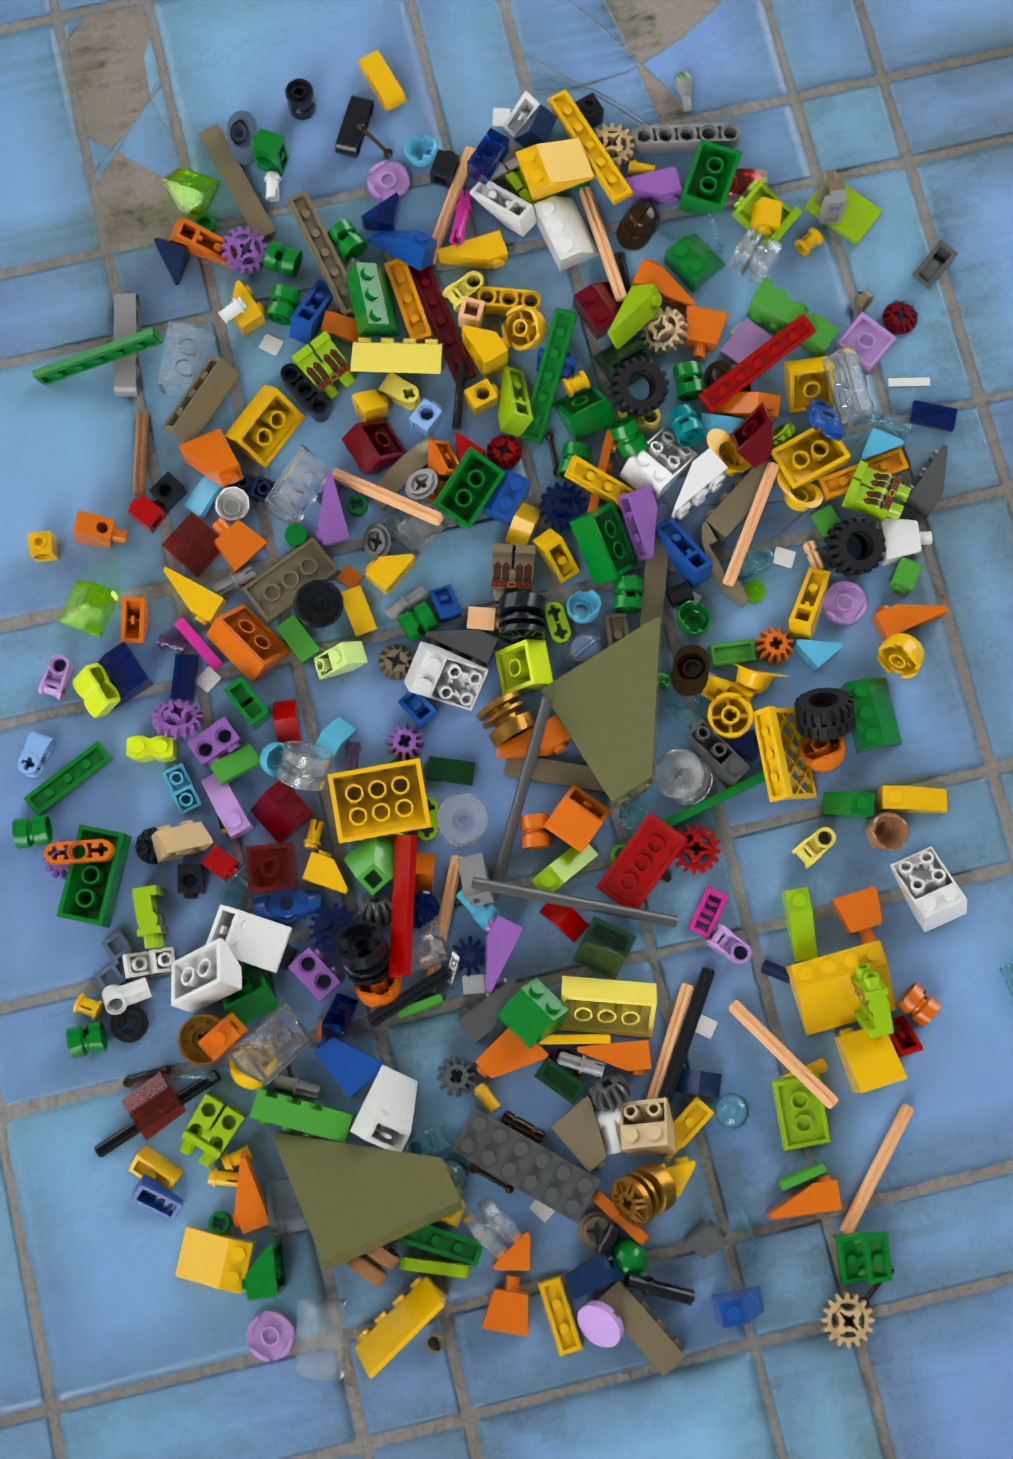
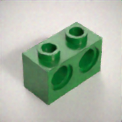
M242 676L223 690L254 731L272 718L270 712Z

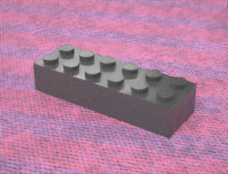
M474 1107L451 1149L456 1154L577 1224L601 1181L595 1175L477 1107Z

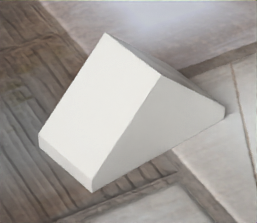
M524 91L502 127L514 137L540 103L527 91Z

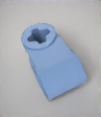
M34 731L30 732L17 763L19 770L29 778L41 776L54 750L55 739ZM29 764H30V765H33V764H34V767H33V768H32V767L27 768Z

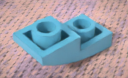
M700 413L699 420L705 430L704 437H707L709 431L714 428L722 429L730 435L745 419Z
M205 476L196 486L184 506L198 516L205 518L215 498L226 487L220 486Z
M183 762L161 772L180 814L202 805Z

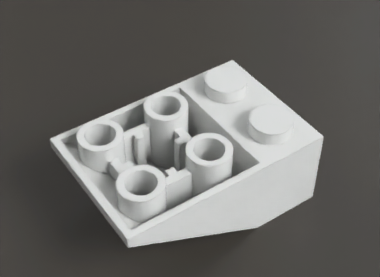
M665 427L647 442L648 446L644 450L632 455L619 474L622 479L636 490L651 485L656 500L668 490L698 455L690 447L680 446L675 435Z
M711 448L707 449L692 462L671 517L674 520L678 519L681 521L689 514V509L692 506L698 507L706 500L705 496L709 492L715 493L723 486L722 482L726 478L725 474L728 467Z
M421 641L404 683L412 693L472 711L489 670L441 647Z
M932 846L890 865L914 917L924 932L967 914V898Z
M220 904L206 945L218 938H222L238 962L277 973L292 928Z
M382 1065L350 1131L384 1149L402 1152L411 1134L418 1081Z

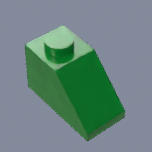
M859 791L824 792L822 815L868 820L874 816L875 793Z

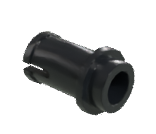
M608 1223L599 1243L596 1242L597 1247L595 1250L607 1257L610 1253L613 1254L614 1251L612 1249L622 1230Z

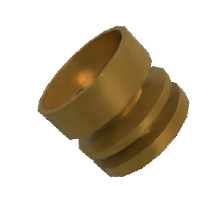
M518 691L497 697L476 715L479 722L485 721L482 724L484 729L496 728L489 735L496 750L501 744L534 727L535 720L530 712L518 713L525 706L524 701L517 702L520 699Z
M205 1012L195 1015L183 1023L178 1033L177 1043L181 1054L186 1060L197 1065L214 1063L200 1048L198 1042L202 1039L201 1035L211 1031L224 1019L223 1017L215 1013ZM228 1049L217 1060L224 1056Z
M646 1162L632 1172L620 1177L613 1183L611 1189L612 1200L616 1210L627 1223L633 1226H643L673 1207L677 1199L676 1187L671 1176L661 1165L655 1162Z

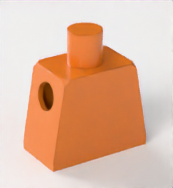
M687 305L685 323L688 325V328L684 331L688 335L684 337V346L693 349L692 358L694 360L704 361L706 351L715 352L727 321L728 312Z
M78 510L73 534L76 543L110 549L112 548L113 541L126 544L128 531L116 528L114 519Z
M220 517L212 525L220 534L214 541V544L234 573L240 570L267 544L265 539L240 520H237L230 526Z
M876 886L830 900V904L847 935L858 932L862 944L876 941L872 927L882 924Z
M230 1013L198 1042V1045L215 1062L248 1029L233 1013Z
M506 1274L504 1288L494 1286L482 1322V1329L528 1337V1292L519 1291L520 1276Z

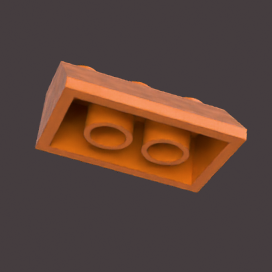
M246 604L218 616L206 634L213 644L252 683L266 676L292 651Z

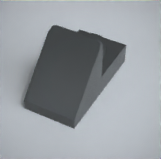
M941 239L912 276L926 288L930 289L942 273L949 269L958 253Z

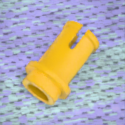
M634 159V161H629L627 174H631L632 177L655 171V164L636 162V159Z
M310 820L306 839H303L305 848L318 850V846H321L320 838L324 822L319 821L315 830L317 820Z
M483 1081L472 1089L474 1091L473 1095L477 1096L487 1109V1112L491 1113L501 1104L488 1088L490 1085Z
M248 1145L232 1153H224L225 1156L221 1157L226 1171L229 1169L232 1171L234 1170L233 1167L240 1165L242 1151L247 1150L250 1160L253 1159Z
M215 1168V1170H210L208 1184L213 1185V1187L221 1185L237 1188L239 1172L219 1171L218 1168Z

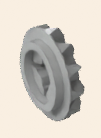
M424 468L417 470L406 482V494L411 500L418 502L422 499L428 500L430 494L435 495L434 490L439 488L438 481L440 479L432 469ZM419 483L424 484V485L426 484V487H425V488H423V487L420 488Z

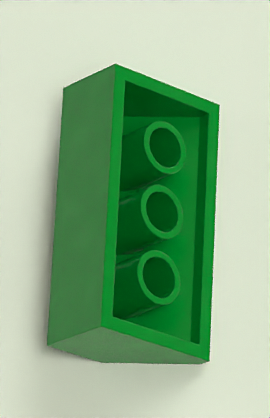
M79 824L75 841L105 839L114 845L115 853L110 860L105 862L69 864L57 917L110 928L132 837L125 833ZM102 844L101 849L91 848V850L104 856L103 854L108 851V848ZM80 845L74 849L75 858L79 859L85 855L84 846Z

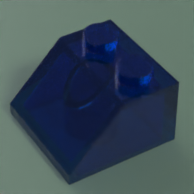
M125 642L105 653L98 661L108 674L109 682L116 687L120 694L121 701L114 709L154 685L131 648Z

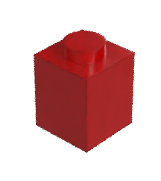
M142 494L130 503L129 510L127 511L132 519L152 533L155 532L167 517L163 509Z
M216 844L201 862L226 882L229 878L231 880L235 878L240 871L238 866L241 864Z

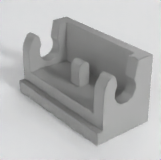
M483 853L458 858L465 900H472L470 901V906H480L487 903L493 904L492 892L471 888L473 877L490 880Z

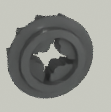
M382 523L370 525L364 534V549L373 559L391 554L390 547L394 546L391 543L393 535L389 533L390 528L385 527ZM379 538L382 540V544L380 545L375 539Z

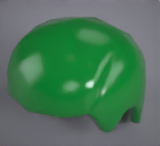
M690 600L683 603L677 613L678 627L683 633L690 636L705 634L712 621L710 612L702 603L695 604Z
M628 1238L618 1240L612 1249L614 1251L613 1254L610 1253V1255L615 1258L624 1276L627 1272L639 1276L645 1270L648 1262L645 1248Z

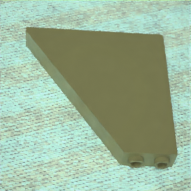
M658 616L541 688L545 697L553 699L552 709L614 807L627 804L631 801L632 796L638 792L642 794L651 788V784L654 783L663 631L662 623Z
M281 1133L272 1134L326 1271L463 1210L461 1202L465 1199L460 1186L455 1187L452 1181L455 1176L451 1166H445L443 1159L440 1157Z

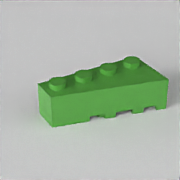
M765 277L752 297L746 316L755 324L765 326L772 334L776 335L804 313L817 332L802 342L799 347L805 349L812 357L824 356L839 329L817 313L811 315L805 304L801 301L793 302L787 297V291L783 288L777 290L770 285L772 280Z
M267 1088L258 1089L250 1114V1118L258 1119V1123L271 1126L276 1124L281 1126L280 1129L294 1133L295 1130L304 1132L303 1136L317 1139L319 1136L327 1138V1141L347 1143L355 1114Z

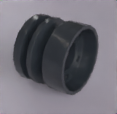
M324 579L312 580L302 585L296 592L293 600V609L297 618L304 625L312 628H323L335 623L341 616L344 608L343 596L340 590L333 583ZM318 599H321L322 601L320 604L323 606V608H317L316 610H314V604L311 603L312 600L316 601Z
M511 592L499 597V616L501 619L498 621L500 628L498 629V638L500 640L516 644L525 639L544 640L546 638V629H544L546 621L543 619L546 616V598L543 595L533 592Z
M368 921L356 922L340 932L336 939L335 948L349 980L355 984L367 986L374 985L388 976L390 948L380 926Z

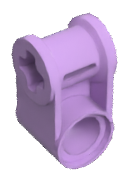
M63 655L53 656L40 682L39 694H48L57 697L59 701H63L75 667L73 662ZM66 662L65 669L58 672L57 667L59 663Z
M718 924V930L705 943L736 965L746 963L751 957V949L748 944L738 938L727 927ZM724 935L723 939L718 943V940ZM737 947L743 948L746 952L745 959H737L734 956V949Z

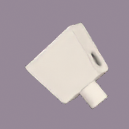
M886 518L884 522L879 520L877 523V529L881 528L883 531L880 534L881 537L886 539V542L883 543V547H886V552L881 554L884 556L883 561H881L882 565L896 563L901 557L907 559L915 558L921 553V545L932 544L931 531L919 532L916 520Z

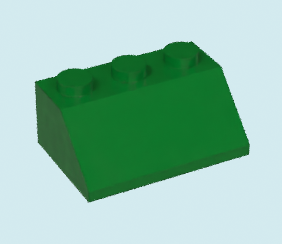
M701 139L681 195L679 209L696 215L722 212L742 152Z
M356 262L346 274L358 335L399 336L400 331L387 273L377 263Z
M469 447L433 505L459 527L470 529L506 472L478 451Z
M613 501L586 512L569 522L595 585L617 579L638 564Z
M864 678L845 682L841 690L851 694L854 705L855 727L852 728L851 732L856 753L901 745L902 741L886 678Z
M276 1238L265 1248L245 1274V1279H242V1293L247 1294V1301L278 1297L286 1288L282 1238Z

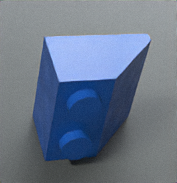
M503 470L506 472L480 513L510 526L515 513L525 501L531 489V480L513 471Z

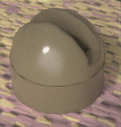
M859 291L854 297V302L863 311L872 303L874 296L867 291Z
M438 1331L430 1333L425 1342L426 1348L431 1353H440L446 1345L445 1335ZM434 1336H436L437 1339L440 1341V1343L442 1344L441 1346L439 1345V1343L437 1342V1340L434 1338Z

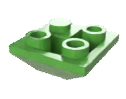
M386 836L369 838L362 841L343 859L358 881L372 896L393 878L395 846Z

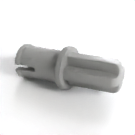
M249 564L234 574L230 573L229 577L216 583L212 588L214 593L223 596L235 588L240 589V585L254 577L256 578L257 575Z
M419 586L404 598L401 596V600L386 609L385 612L394 622L399 615L406 611L411 612V608L426 599L428 594L422 586Z
M560 1052L557 1061L560 1065L579 1070V1074L583 1072L602 1078L606 1063L586 1058V1055H583L582 1058L566 1052Z
M277 1073L272 1085L273 1089L291 1092L292 1096L298 1094L317 1099L321 1091L320 1085L302 1081L300 1077L294 1079Z

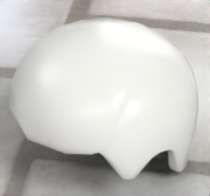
M236 486L224 488L215 501L216 512L228 522H236L243 519L250 507L248 495L244 490Z

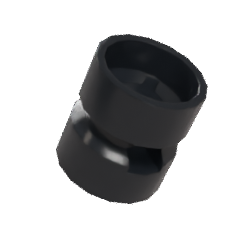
M301 78L290 81L285 89L290 114L299 120H306L312 117L316 111L312 85L307 80Z

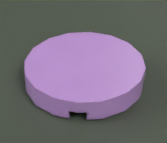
M384 160L376 163L370 169L367 177V187L371 196L377 201L395 203L407 195L410 188V177L407 169L402 164L396 161L394 163Z
M851 581L833 583L826 591L822 606L824 615L832 623L839 626H849L857 623L864 616L867 609L866 594L858 584Z
M595 1300L585 1304L578 1312L577 1317L579 1328L584 1336L592 1343L606 1348L615 1346L623 1337V1322L619 1316L616 1317L613 1313L615 1310L611 1306Z
M266 1310L258 1314L250 1322L246 1332L250 1352L256 1358L266 1362L285 1357L295 1341V1328L291 1319L277 1310Z

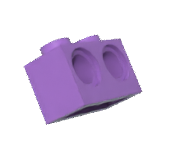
M224 716L188 741L187 745L202 766L208 768L210 764L221 759L227 753L231 754L241 748L240 744L243 741ZM224 733H231L230 741L222 743L220 740L221 736ZM206 746H212V753L209 756H202V749Z
M308 947L288 968L320 1002H323L343 983L339 979L342 975L333 965L329 968L323 962L326 957L317 948L313 951ZM308 958H313L315 961V967L311 971H306L303 967L304 961ZM324 975H328L331 978V985L328 988H321L319 985V980Z

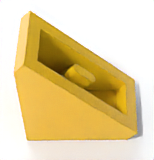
M523 502L513 517L505 543L528 545L544 511Z

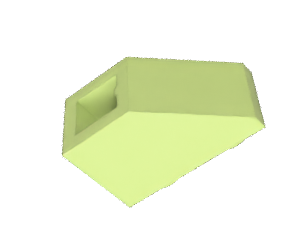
M362 641L341 642L313 658L319 680L353 671L368 663Z

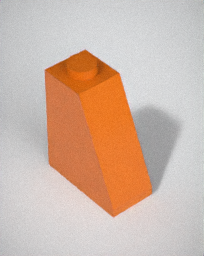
M220 428L179 445L185 463L220 486L226 487L244 479L240 465Z
M507 1028L475 1061L478 1064L475 1069L484 1078L489 1076L492 1079L543 1060L549 1054L539 1044L529 1049Z

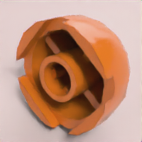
M844 737L826 741L805 738L802 744L799 742L798 751L807 767L817 772H827L837 768L843 762L846 755V744Z
M387 976L374 985L362 986L354 983L357 996L363 1004L373 1009H378L391 1004L401 994L402 980L401 978L393 979Z

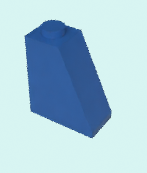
M325 1037L316 1045L318 1049L314 1052L349 1098L377 1076L382 1065L388 1067L386 1063L335 1037H332L330 1040L328 1037Z
M759 1286L712 1295L716 1320L723 1328L748 1324L764 1312Z

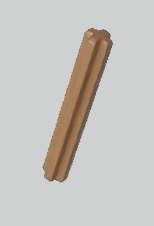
M138 410L136 412L132 491L135 496H140L141 494L145 496L149 433V413L146 410Z

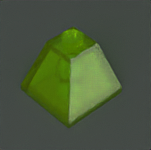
M183 167L177 168L165 176L162 181L178 209L193 218L201 217L208 212L220 185L219 180Z
M76 580L59 618V622L102 637L118 595L112 589L102 585Z

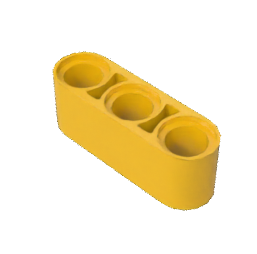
M378 50L358 59L363 75L386 112L407 102L402 88Z
M483 287L477 294L478 300L485 298L492 300L489 303H485V314L505 316L513 307L519 305L527 306L526 303L534 302L536 305L533 308L540 312L541 298L536 291ZM512 300L514 303L507 305L504 301Z

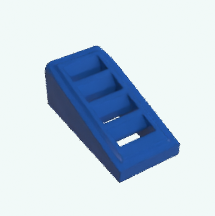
M143 1174L130 1201L172 1222L185 1202L146 1174ZM161 1198L165 1200L162 1205L159 1203ZM169 1203L174 1204L171 1210L167 1209Z

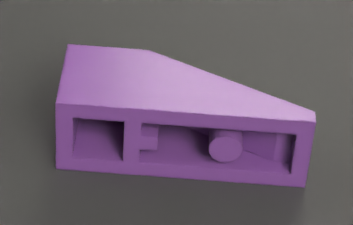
M675 166L624 178L633 191V195L627 199L650 202L657 205L665 203L670 205L676 203L681 198L682 187Z
M332 471L327 472L317 521L318 527L314 528L317 540H322L323 545L350 539Z
M650 485L617 496L638 561L652 558L654 554L657 504L655 494Z
M499 915L495 919L490 918L484 929L487 932L485 936V991L488 993L492 992L523 930L522 927Z

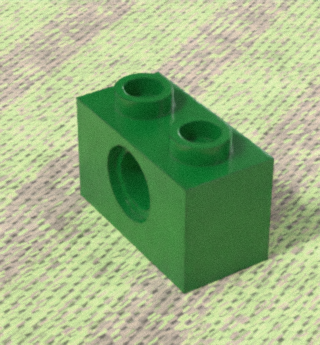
M260 128L257 136L254 135L251 140V148L257 168L266 172H277L282 177L289 161L285 137Z

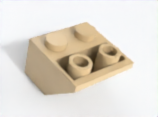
M666 1097L623 1103V1108L620 1107L621 1150L629 1157L676 1153L675 1127Z

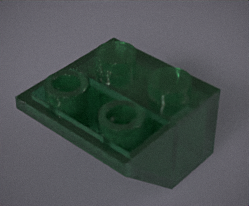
M633 336L620 349H616L613 344L594 355L593 359L609 383H611L610 377L614 374V370L625 361L634 357L639 358L640 356L645 357L646 360L649 358L654 359L646 345ZM631 375L628 379V386L642 379L643 376Z
M594 916L572 960L611 980H615L637 937Z

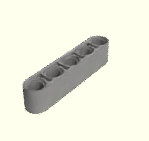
M735 123L641 126L635 131L633 143L635 144V152L642 155L696 153L701 139L735 149L740 136V128ZM683 137H688L690 140H684ZM661 138H667L669 141H663ZM640 139H646L647 141L642 142Z
M138 293L114 294V341L140 332V302ZM140 352L114 361V393L116 397L139 396Z

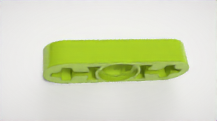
M401 1255L399 1269L469 1278L470 1265L461 1262Z

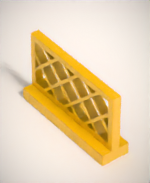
M768 706L753 711V721L770 802L816 798L817 792L812 769L807 767L799 754L798 747L792 742L794 737L797 739L798 744L799 742L802 744L805 739L797 731L795 708ZM790 714H792L793 717V725L788 720ZM784 726L790 731L788 736L782 731ZM789 749L794 753L793 759L787 754ZM798 760L802 762L803 769L797 765ZM793 771L799 776L797 781L792 777ZM803 782L807 785L808 793L801 787Z

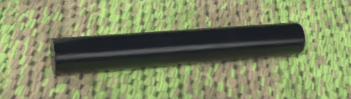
M458 362L452 422V429L457 430L461 429L466 362Z

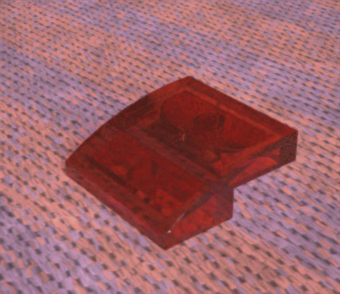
M192 512L162 544L166 551L197 578L220 554L214 544V541L219 536Z
M161 1071L121 1100L146 1140H149L187 1111L175 1094L174 1088Z

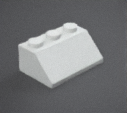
M552 196L533 204L537 219L536 224L559 271L568 269L600 254L573 198Z
M218 938L171 962V1006L194 1013L242 989V967L222 938Z

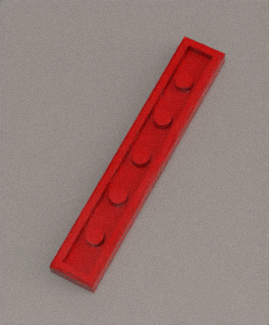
M804 313L698 394V398L710 414L817 332L806 315Z
M415 835L395 838L388 978L393 979L411 976L417 836Z

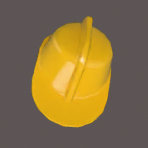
M715 428L709 431L706 439L707 445L728 467L725 475L733 476L737 472H744L749 469L750 464L736 452L732 439L726 431Z
M778 470L777 481L783 490L784 500L791 509L805 512L808 508L818 507L822 503V492L814 483L811 482L792 490L781 470Z
M733 663V665L738 666L735 683L753 691L755 694L765 691L774 676L787 677L784 674L753 670Z

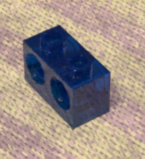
M490 128L467 161V175L486 186L509 152V138Z

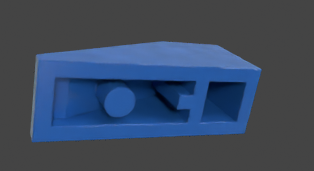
M380 230L370 236L367 241L419 271L433 264L437 240L421 231Z
M318 280L292 315L290 338L305 344H309L315 338L323 321L325 311H327L333 298L326 282Z
M672 517L658 524L655 530L658 539L676 570L689 583L690 587L693 589L710 579L713 562Z

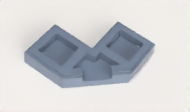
M120 929L101 942L113 963L94 975L102 990L112 984L122 986L128 982V978H125L122 955L134 953L135 948L124 931Z

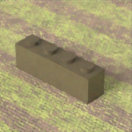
M210 356L162 428L181 444L200 437L201 431L210 423L216 409L223 404L229 390L236 385V380L240 374L223 358Z
M770 460L759 465L756 469L750 465L747 475L745 477L739 476L734 482L733 486L735 488L730 493L726 491L718 500L720 503L716 509L712 507L705 514V522L707 521L714 536L720 542L724 543L747 518L768 462H771ZM777 475L771 490L778 484Z
M620 1279L611 1283L596 1297L597 1301H601L615 1310L613 1313L616 1317L619 1316L621 1318L624 1332L658 1371L665 1376L685 1357L682 1351L684 1348L683 1344L675 1335L672 1338L669 1337L665 1332L668 1327L659 1317L654 1319L648 1313L651 1308L642 1298L638 1301L632 1293L635 1290L625 1289L623 1281L621 1282Z

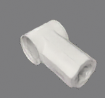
M145 977L122 986L109 985L102 992L106 1011L111 1015L121 1014L127 1006L152 997Z
M619 1107L615 1111L610 1109L607 1112L595 1108V1116L599 1130L602 1133L607 1155L623 1152L621 1150Z

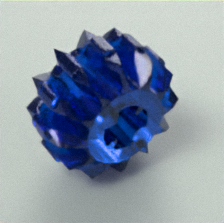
M421 890L414 896L413 928H421L423 925H427L430 921H434V917L439 914L441 908L439 901L429 890Z
M472 936L468 937V944L466 945L464 940L460 938L459 943L462 947L452 946L460 957L458 965L461 964V967L458 969V974H462L464 968H467L466 974L467 977H470L471 969L474 968L475 973L479 975L480 971L477 966L480 965L482 968H485V963L481 962V959L485 960V955H481L485 951V946L480 949L478 948L481 944L480 939H477L473 945ZM468 950L470 953H476V957H473L475 961L472 963L469 960H463V956H466L464 953Z

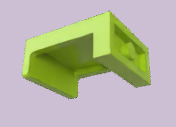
M763 177L759 181L754 180L746 189L749 193L746 197L741 195L733 206L736 209L731 215L764 246L771 249L803 211L797 206L790 209L764 185L767 179ZM762 197L782 202L780 228L769 235H762L758 231L750 229L752 203Z

